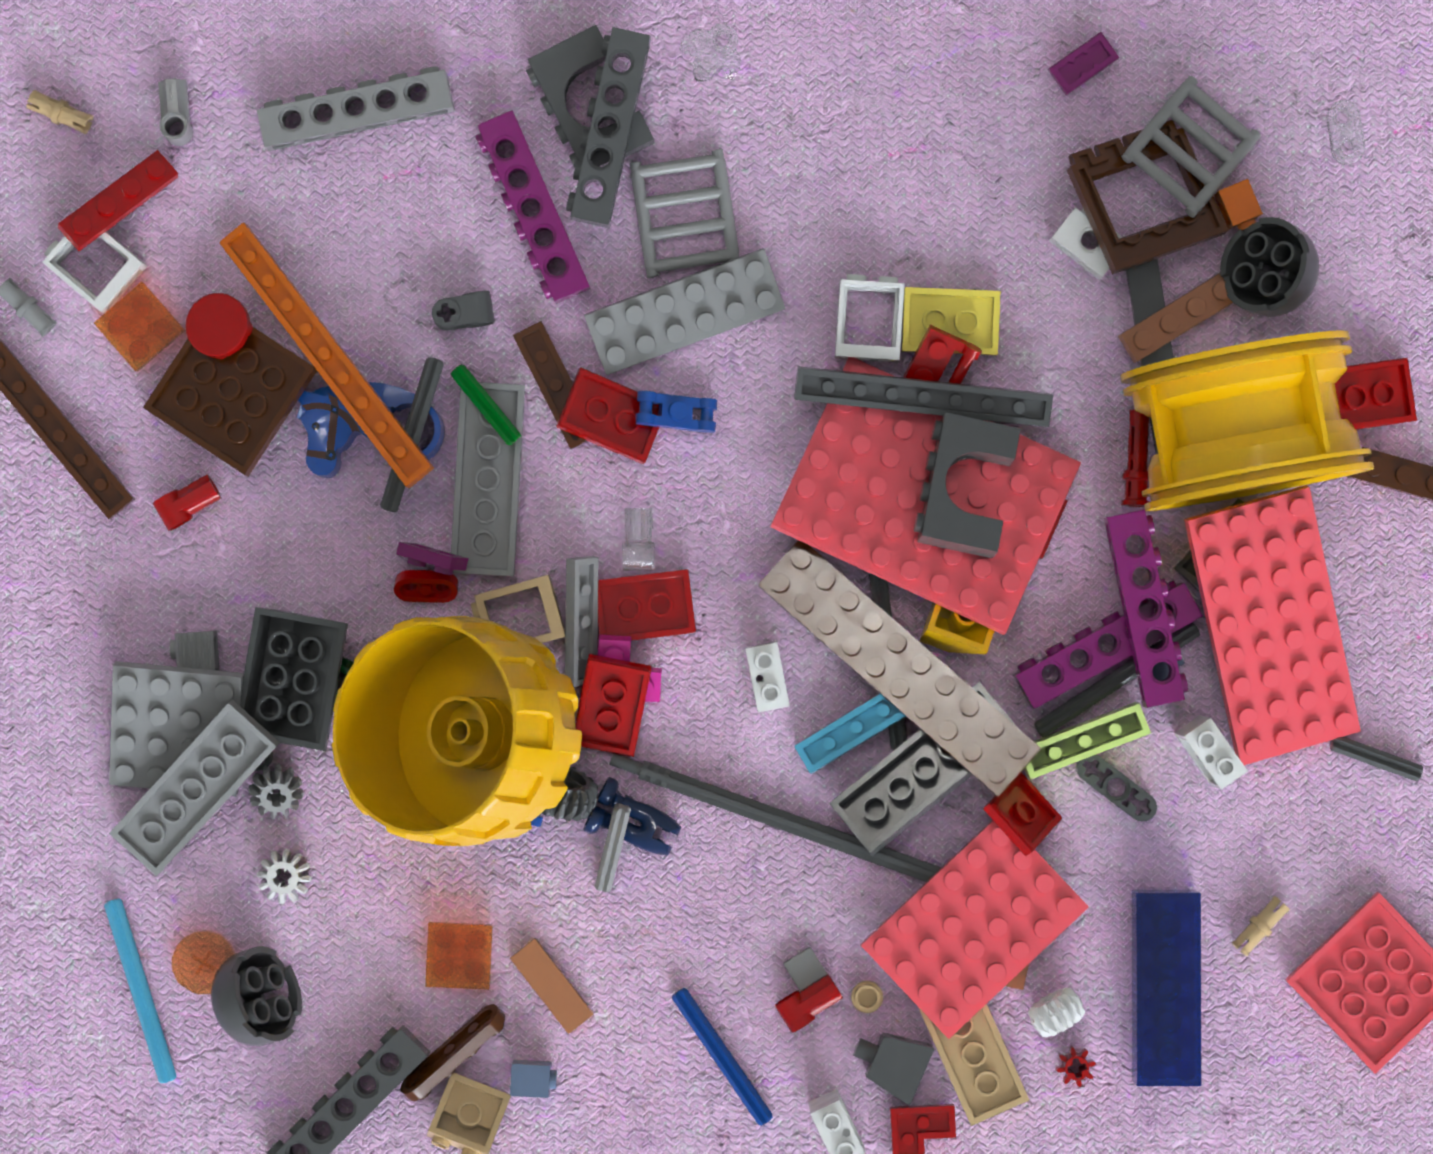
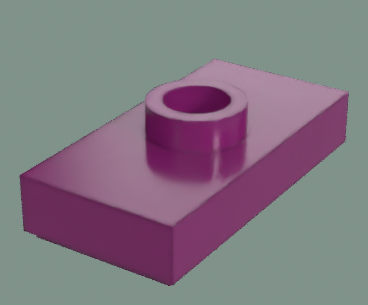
M1100 32L1051 66L1048 71L1067 96L1120 57L1103 33Z

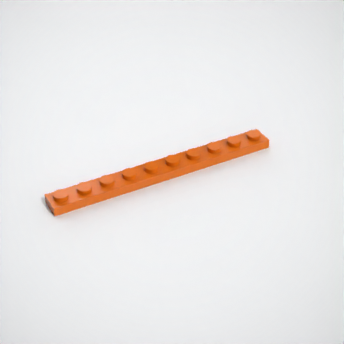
M241 223L219 242L400 480L407 488H411L434 469L433 465L247 224Z

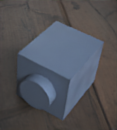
M514 1059L511 1067L510 1096L549 1098L550 1089L556 1090L557 1070H551L552 1061Z

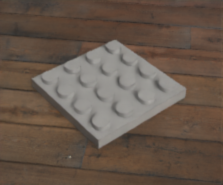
M115 661L112 674L109 785L150 789L232 699L239 706L241 705L244 673ZM238 789L231 796L236 797L238 794Z

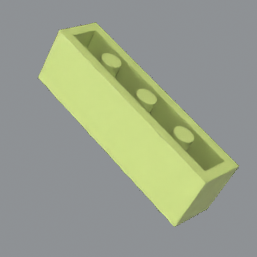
M1140 703L1128 704L1035 740L1034 742L1041 747V751L1025 767L1024 770L1027 778L1034 779L1151 734Z

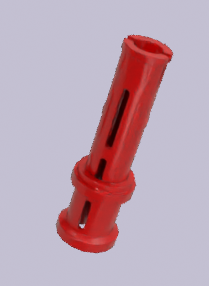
M1133 409L1129 410L1127 470H1124L1122 478L1125 480V499L1121 500V506L1144 507V504L1150 502L1147 500V497H1142V491L1148 488L1149 481L1147 471L1149 417Z

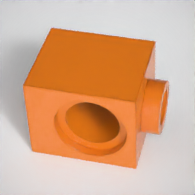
M1248 179L1219 190L1214 194L1228 230L1236 226L1238 230H1245L1250 225L1256 223L1255 218L1263 214Z

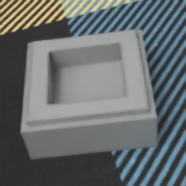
M811 947L806 948L783 963L800 991L827 975Z

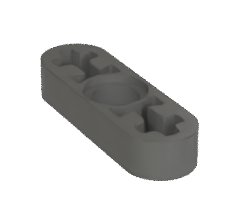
M1094 755L1076 763V772L1083 781L1133 819L1144 822L1152 819L1156 814L1157 803L1155 799L1100 756ZM1096 760L1098 762L1096 768L1103 774H1105L1107 768L1111 770V773L1103 779L1101 787L1096 785V782L1101 780L1099 777L1092 773L1088 776L1084 774L1086 768L1083 766L1085 761L1091 763ZM1114 778H1120L1125 783L1124 793L1117 797L1111 796L1107 790L1109 781ZM1132 788L1137 790L1132 795L1139 801H1144L1145 798L1148 800L1146 806L1150 810L1147 814L1140 812L1137 815L1135 813L1137 807L1130 801H1127L1126 806L1121 804L1122 801L1129 797Z

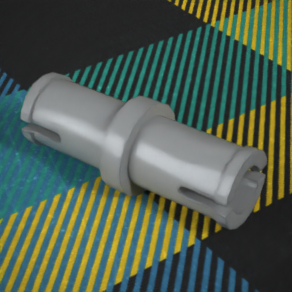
M11 278L7 279L0 286V296L16 310L15 314L20 319L25 318L42 337L55 327L57 322L36 304L38 300L33 296L29 297Z

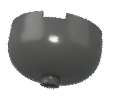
M1275 217L1260 218L1259 222L1250 225L1245 230H1238L1227 244L1220 265V276L1226 281L1225 288L1228 298L1240 308L1255 315L1265 317L1281 316L1301 306L1311 295L1319 275V257L1312 240L1295 225Z
M258 946L229 957L217 970L211 988L212 1008L219 1025L231 1038L250 1046H263L288 1038L294 1032L292 1028L296 1016L301 1015L302 1012L301 990L292 967L289 965L285 968L282 961L276 956L277 951L269 947ZM286 980L289 991L288 999L283 995H279L265 1000L264 993L282 988Z

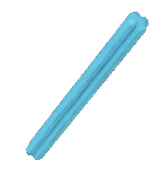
M114 899L106 902L104 908L158 1081L160 1083H167L176 1078V1072L121 899Z

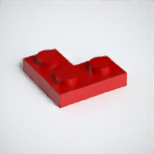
M954 1104L890 1107L892 1154H925L924 1139L956 1138Z

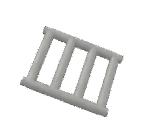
M1189 76L1134 139L1121 157L1126 163H1135L1186 207V214L1194 218L1255 146L1261 134L1255 129L1248 130L1196 86L1198 81L1195 77ZM1188 96L1241 140V143L1232 153L1178 108ZM1169 118L1223 162L1214 175L1160 130ZM1150 140L1155 142L1205 185L1196 197L1192 196L1141 152Z
M723 149L713 150L712 155L641 165V162L630 163L647 278L658 276V272L722 263L739 257ZM714 168L716 186L647 197L644 178ZM718 199L721 218L656 228L651 226L649 209ZM723 230L726 249L656 259L654 241Z

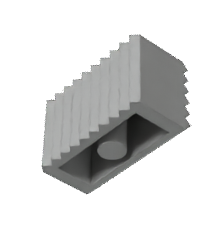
M217 631L175 633V640H170L171 659H176L177 667L220 671Z

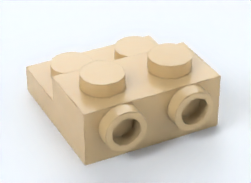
M453 1073L448 1080L427 1136L432 1138L431 1143L445 1150H449L451 1145L461 1149V1154H489L511 1096L485 1084Z

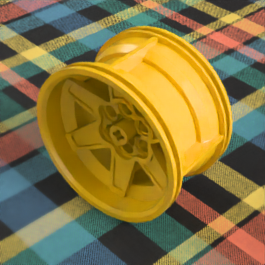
M1349 331L1314 332L1238 344L1156 362L1121 374V383L1130 384L1129 387L1123 389V395L1132 396L1134 409L1152 419L1158 454L1151 457L1148 467L1149 489L1142 491V497H1151L1152 501L1144 504L1145 511L1165 510L1245 497L1373 470V462L1364 461L1365 456L1372 454L1371 449H1362L1357 430L1348 419H1341L1335 383L1347 371L1345 356L1352 353L1350 345L1342 344L1350 339Z

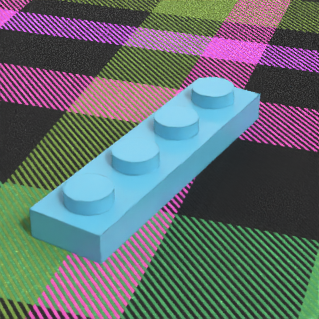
M879 694L794 747L809 773L813 774L906 716Z

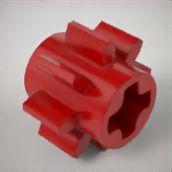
M1071 1045L1069 1047L1070 1053L1066 1055L1058 1053L1059 1058L1062 1060V1065L1055 1067V1070L1060 1073H1066L1063 1077L1065 1084L1073 1079L1081 1087L1082 1079L1085 1077L1093 1079L1089 1072V1067L1096 1065V1062L1094 1060H1085L1088 1055L1086 1048L1077 1053ZM1077 1059L1080 1064H1083L1082 1066L1078 1067L1077 1073H1074L1070 1068H1068L1069 1066H1072V1060Z

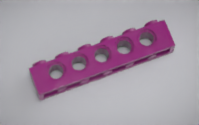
M513 110L477 125L480 134L475 135L482 153L487 151L490 153L493 163L489 164L488 167L495 183L502 181L506 192L501 194L508 212L515 210L519 221L513 223L520 240L527 239L532 249L527 252L530 263L534 270L540 268L545 279L539 283L546 299L553 297L554 302L558 304L590 290L589 283ZM508 142L513 144L515 149L512 156L501 158L497 155V149L502 143ZM519 171L524 172L527 175L526 184L522 187L512 186L510 184L512 174ZM536 201L540 204V211L536 216L528 217L523 214V206L526 202ZM541 230H549L553 234V240L547 246H540L535 241L537 233ZM561 259L566 263V269L561 275L556 276L549 273L548 266L552 260Z
M1145 509L1104 518L1143 707L1149 708L1185 700L1184 693L1188 692V683L1185 673H1179L1177 661L1182 660L1181 650L1178 641L1173 642L1170 629H1175V622L1172 611H1166L1164 598L1168 597V588L1165 578H1159L1157 566H1161L1162 561L1158 546L1153 547L1151 534H1155L1153 518L1151 515L1146 516ZM1132 535L1139 537L1142 542V548L1137 554L1130 553L1126 548V541ZM1138 567L1145 568L1149 574L1147 583L1142 586L1137 585L1132 577L1134 570ZM1146 598L1152 600L1155 604V612L1150 617H1144L1139 611L1140 603ZM1152 630L1158 631L1162 636V643L1156 649L1150 648L1146 643V636ZM1158 662H1164L1168 666L1169 673L1165 679L1159 681L1153 676V667Z
M1174 580L1166 583L1168 597L1164 598L1165 604L1168 605L1173 613L1175 629H1170L1171 634L1203 617L1185 582L1176 585ZM1147 598L1144 599L1139 605L1140 613L1144 617H1150L1154 614V602ZM1116 611L1101 619L1103 623L1101 627L1092 631L1089 626L1074 634L1075 641L1064 646L1062 642L1057 643L1045 650L1047 656L1036 662L1033 657L1017 666L1019 672L1013 674L1032 709L1038 708L1132 656L1124 614L1120 616L1119 612ZM1156 630L1150 631L1146 636L1147 645L1150 646L1161 640V634ZM1107 633L1113 637L1114 646L1110 651L1103 652L1098 646V640L1100 636ZM1081 649L1086 654V662L1083 666L1076 668L1070 662V655L1074 650ZM1052 664L1058 669V677L1054 682L1047 683L1042 678V670L1045 666Z

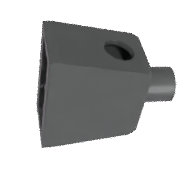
M883 1032L877 1045L860 1038L853 1056L869 1062L865 1072L869 1080L910 1105L934 1052V1047L926 1042Z

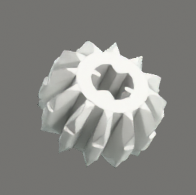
M290 849L283 851L282 859L277 851H273L271 853L273 863L267 859L261 861L262 866L268 871L257 872V877L266 878L267 880L258 886L259 889L264 890L270 887L271 891L267 894V899L269 900L274 898L276 893H279V904L285 903L287 894L292 902L297 901L298 895L296 890L302 894H306L308 891L307 887L301 882L312 881V876L302 875V871L309 869L310 864L305 863L302 866L297 864L302 858L300 853L290 860ZM281 868H284V872L289 870L292 875L288 879V885L285 884V880L280 882L277 878L281 874Z
M1063 988L1049 993L1034 1003L1028 1014L1032 1025L1042 1037H1049L1073 1027L1075 1023L1081 1020L1085 1010L1079 996L1071 988Z

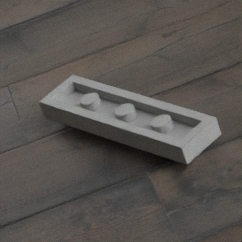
M595 556L566 558L565 675L570 677L574 687L583 686L588 655H597L599 557Z

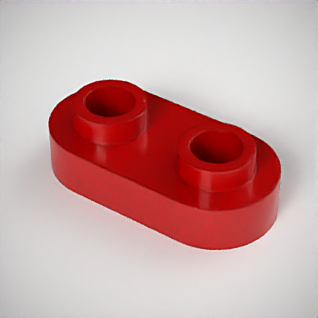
M405 570L395 577L394 593L399 599L406 602L446 603L456 598L459 582L454 574L447 575L431 570Z

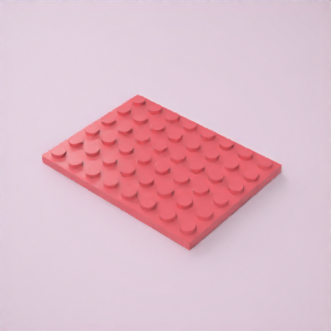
M848 357L842 370L893 376L851 357ZM827 403L770 527L1005 635L1081 462L1021 434L1019 435L1016 457L1010 467L976 459L959 461L948 469L946 475L947 493L952 502L961 510L970 514L1003 521L998 552L993 558H987L918 543L919 533L914 532V524L917 513H923L925 503L920 501V493L923 482H929L930 471L925 470L929 451L934 452L936 440L931 439L935 421L941 420L942 416Z

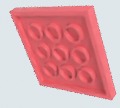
M1376 892L1285 979L1375 1074L1433 1019V948L1379 892Z

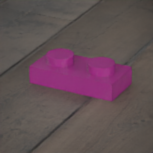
M399 542L396 552L397 555L407 557L408 564L426 567V563L435 565L433 571L452 575L453 570L466 571L469 559L417 543Z

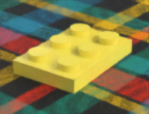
M905 287L901 352H916L929 325H932L976 345L982 350L980 355L997 356L1001 291ZM955 350L953 354H962V353Z

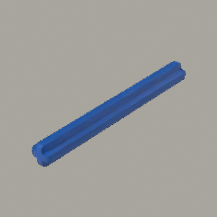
M686 988L678 990L673 994L672 1000L750 1114L760 1126L769 1122L773 1118L771 1111Z

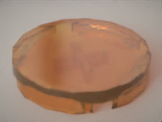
M210 930L196 931L184 937L177 945L172 956V971L177 982L187 990L198 995L211 994L212 983L217 970L222 963L236 953L231 943L221 934Z

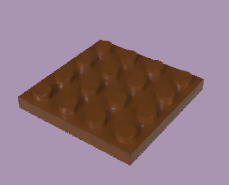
M254 327L243 347L224 359H216L202 354L187 339L143 408L249 477L317 370L313 365Z

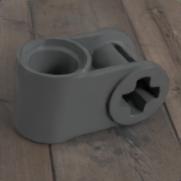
M490 291L471 292L462 296L438 300L432 308V317L436 326L442 330L450 331L494 324L495 319ZM449 307L450 312H456V314L451 315V321L445 322L443 317H438V315L443 313V308Z

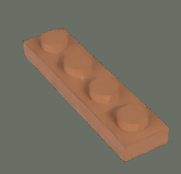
M1220 273L1118 335L1134 363L1233 303L1227 296L1226 281L1220 276Z

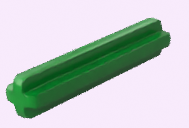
M463 364L457 366L450 373L451 377L504 442L509 446L520 439V432L467 367Z

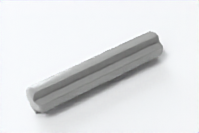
M620 803L614 805L595 882V888L598 891L610 892L612 889L631 808L628 805Z

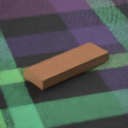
M536 938L510 957V960L568 1034L594 1015L590 1007Z

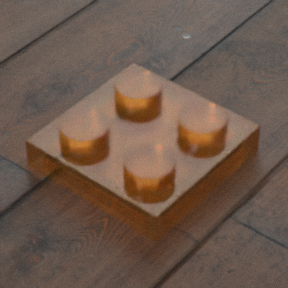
M143 281L94 322L97 328L136 372L140 371L186 331Z
M429 921L425 987L489 990L493 924Z

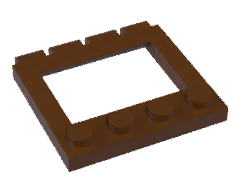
M1173 120L1166 121L1160 130L1197 161L1184 129H1177ZM1142 130L1122 136V142L1119 138L1095 145L1094 152L1091 148H1087L1069 155L1071 166L1067 169L1068 175L1112 275L1225 235L1229 231L1212 196L1194 218L1185 215L1118 239L1093 181L1137 166L1133 162L1126 163L1121 156ZM1152 140L1141 151L1151 161L1169 155ZM1176 161L1190 194L1196 197L1205 185Z

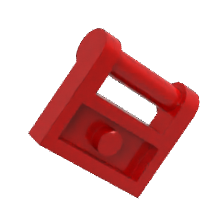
M929 325L903 378L939 381L956 350L963 355L948 382L961 384L973 361L978 360L982 350L970 342Z

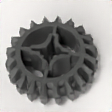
M570 767L564 781L568 787L566 793L556 807L545 809L542 812L545 816L554 817L556 820L561 818L566 821H571V819L580 821L581 819L588 818L593 808H595L598 800V786L584 772H579L575 767Z

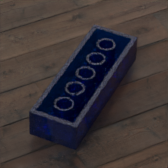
M1195 889L1132 890V1081L1136 1086H1202L1201 893Z

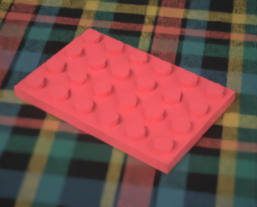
M992 820L860 945L940 1031L950 1039L1086 911L1089 906L1036 850L1025 856Z

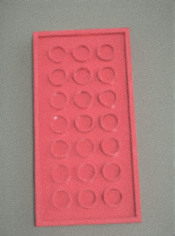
M1306 485L1184 519L1233 747L1243 765L1361 732L1310 487Z

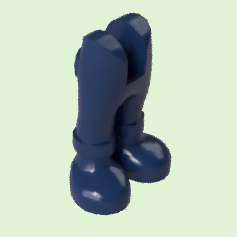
M608 777L597 797V802L614 808V805L619 803L628 805L631 808L629 817L641 824L638 826L628 822L624 840L647 852L668 856L672 847L658 838L657 840L652 838L656 828L659 826L665 832L678 835L682 827L672 817L657 808L636 801L628 795L623 797L618 791V781ZM595 806L588 816L583 830L589 834H594L599 829H609L612 814Z

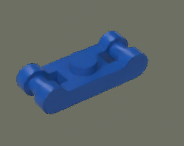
M638 391L637 402H640L639 413H636L635 424L714 433L716 422L713 421V412L717 410L718 400L661 394L652 391ZM653 404L659 405L658 415L652 414ZM693 409L701 410L700 420H692Z

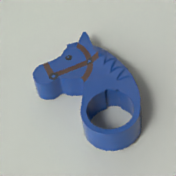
M369 382L392 413L411 408L415 396L414 393L384 383ZM325 386L313 392L304 391L298 400L300 407L296 418L302 422L308 433L306 455L308 468L317 476L332 478L341 469V453L352 445L358 435L361 434L367 438L368 436L331 388ZM432 406L430 407L429 414L434 422V435L430 444L422 451L428 460L438 453L445 437L443 420Z

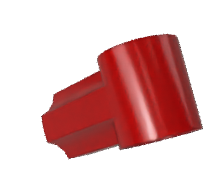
M205 475L179 491L176 489L165 494L152 504L167 530L171 531L185 524L193 518L194 514L222 499L210 476Z
M827 974L799 992L797 990L784 997L775 1004V1007L791 1033L808 1025L816 1018L815 1015L841 1000L843 996L829 974Z

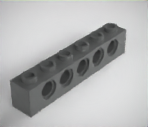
M612 27L611 36L606 34L604 36L601 54H606L604 67H597L594 85L599 86L597 98L591 97L587 116L592 117L590 130H583L580 148L585 149L583 161L577 160L573 179L578 180L576 193L570 192L566 211L571 212L570 217L573 221L610 228L650 48V35ZM619 57H625L631 62L630 68L625 72H618L612 67L613 62ZM617 88L624 93L621 102L612 104L606 100V94L610 89ZM604 120H612L617 124V129L611 135H603L599 131L600 123ZM598 151H604L610 156L608 164L603 167H597L592 163V157ZM592 182L599 183L603 187L602 194L594 199L585 195L586 186Z
M404 1025L398 1030L392 1027L380 1039L383 1045L375 1053L370 1049L357 1062L360 1068L353 1075L347 1072L334 1085L338 1090L330 1098L324 1095L312 1107L315 1113L307 1121L303 1117L297 1121L289 1130L292 1136L285 1143L279 1140L266 1154H293L292 1146L297 1143L306 1146L308 1154H330L428 1056L430 1051ZM383 1054H395L399 1059V1065L395 1068L386 1067L382 1061ZM364 1075L373 1077L376 1081V1088L371 1091L363 1089L360 1085V1077ZM341 1098L349 1099L353 1103V1111L351 1113L341 1112L338 1109L337 1101ZM317 1121L327 1122L330 1125L331 1133L327 1136L319 1135L315 1130V1123Z

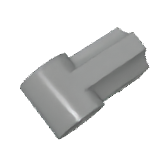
M176 78L165 79L158 82L161 111L160 131L169 143L174 146H183L190 142L193 137V128L190 124L187 81ZM176 122L184 124L183 131L179 135L169 134L171 125Z

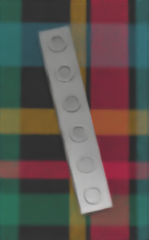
M437 66L421 69L420 75L408 77L407 73L395 74L388 77V82L379 84L376 83V80H367L358 83V88L345 91V87H335L326 90L327 95L314 97L313 93L296 96L295 102L283 104L282 100L264 103V108L257 109L264 147L268 151H274L455 112L448 75L445 69L439 70ZM418 86L424 87L427 91L426 97L419 102L412 101L410 99L411 90ZM391 93L395 96V103L390 108H381L379 106L380 97L383 94ZM354 100H361L364 103L363 111L358 115H350L348 113V105ZM326 106L332 108V117L328 121L320 122L317 120L316 115L320 108ZM292 113H297L301 116L300 125L294 129L287 128L285 125L286 118Z

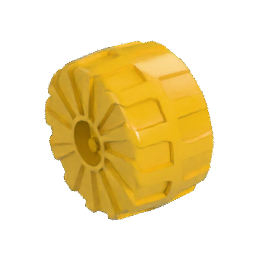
M467 616L415 617L395 624L392 630L383 634L375 641L368 642L354 658V664L347 673L341 688L338 689L334 702L332 751L335 765L339 768L341 777L350 792V799L364 815H369L386 826V830L389 833L419 842L443 846H471L484 844L495 839L515 838L532 829V820L545 809L556 807L568 789L564 781L570 765L575 763L580 756L582 732L575 728L574 715L578 708V698L570 677L559 673L555 667L554 655L539 640L513 631L493 621Z

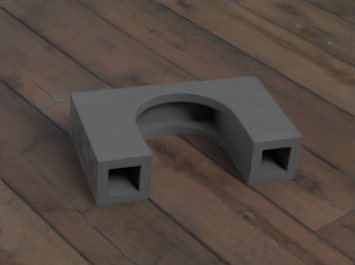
M597 25L529 58L528 62L531 68L526 70L533 86L540 85L545 94L540 100L548 116L554 113L560 124L554 128L562 144L569 142L574 152L569 155L574 168L577 160L583 161L585 149L580 148L583 130H590V127L578 123L570 115L566 107V95L570 84L577 76L605 62L606 54H601L604 39ZM640 110L635 112L625 158L655 143ZM613 123L607 127L599 128V131L603 135H611L616 131L617 124ZM598 151L592 157V163L597 167L607 165L610 160L609 154L604 151Z
M948 412L944 413L940 421H935L931 436L932 440H936L934 452L929 451L925 470L930 471L929 482H923L920 493V501L925 502L923 513H917L914 524V532L919 533L918 543L987 558H993L999 548L1003 521L970 514L958 508L947 493L946 475L952 465L966 459H976L1010 467L1016 457L1021 428Z

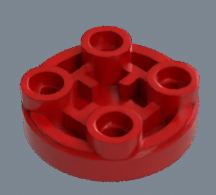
M224 293L208 294L197 300L190 308L185 324L186 334L192 346L202 354L216 359H224L240 350L253 330L249 314L244 305L234 297Z

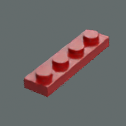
M156 150L59 222L58 229L78 251H81L176 180L179 173Z

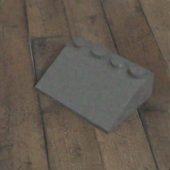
M255 607L243 676L240 707L280 743L327 751L348 623Z

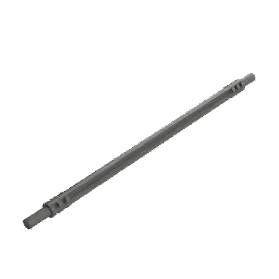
M613 753L609 763L611 766L639 775L638 779L927 882L942 868L886 847L882 848L874 856H871L853 835L645 760L644 763Z

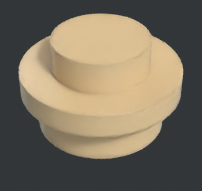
M862 981L853 988L851 1000L854 1007L860 1012L872 1013L881 1006L883 993L875 982Z

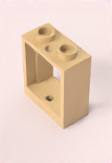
M550 575L474 595L476 602L471 603L474 618L491 621L485 601L538 586L551 633L534 638L541 643L565 637V628Z

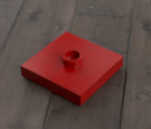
M1022 772L999 798L994 796L983 808L1025 856L1032 853L1063 818Z

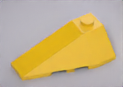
M932 603L919 642L948 653L986 654L994 630Z

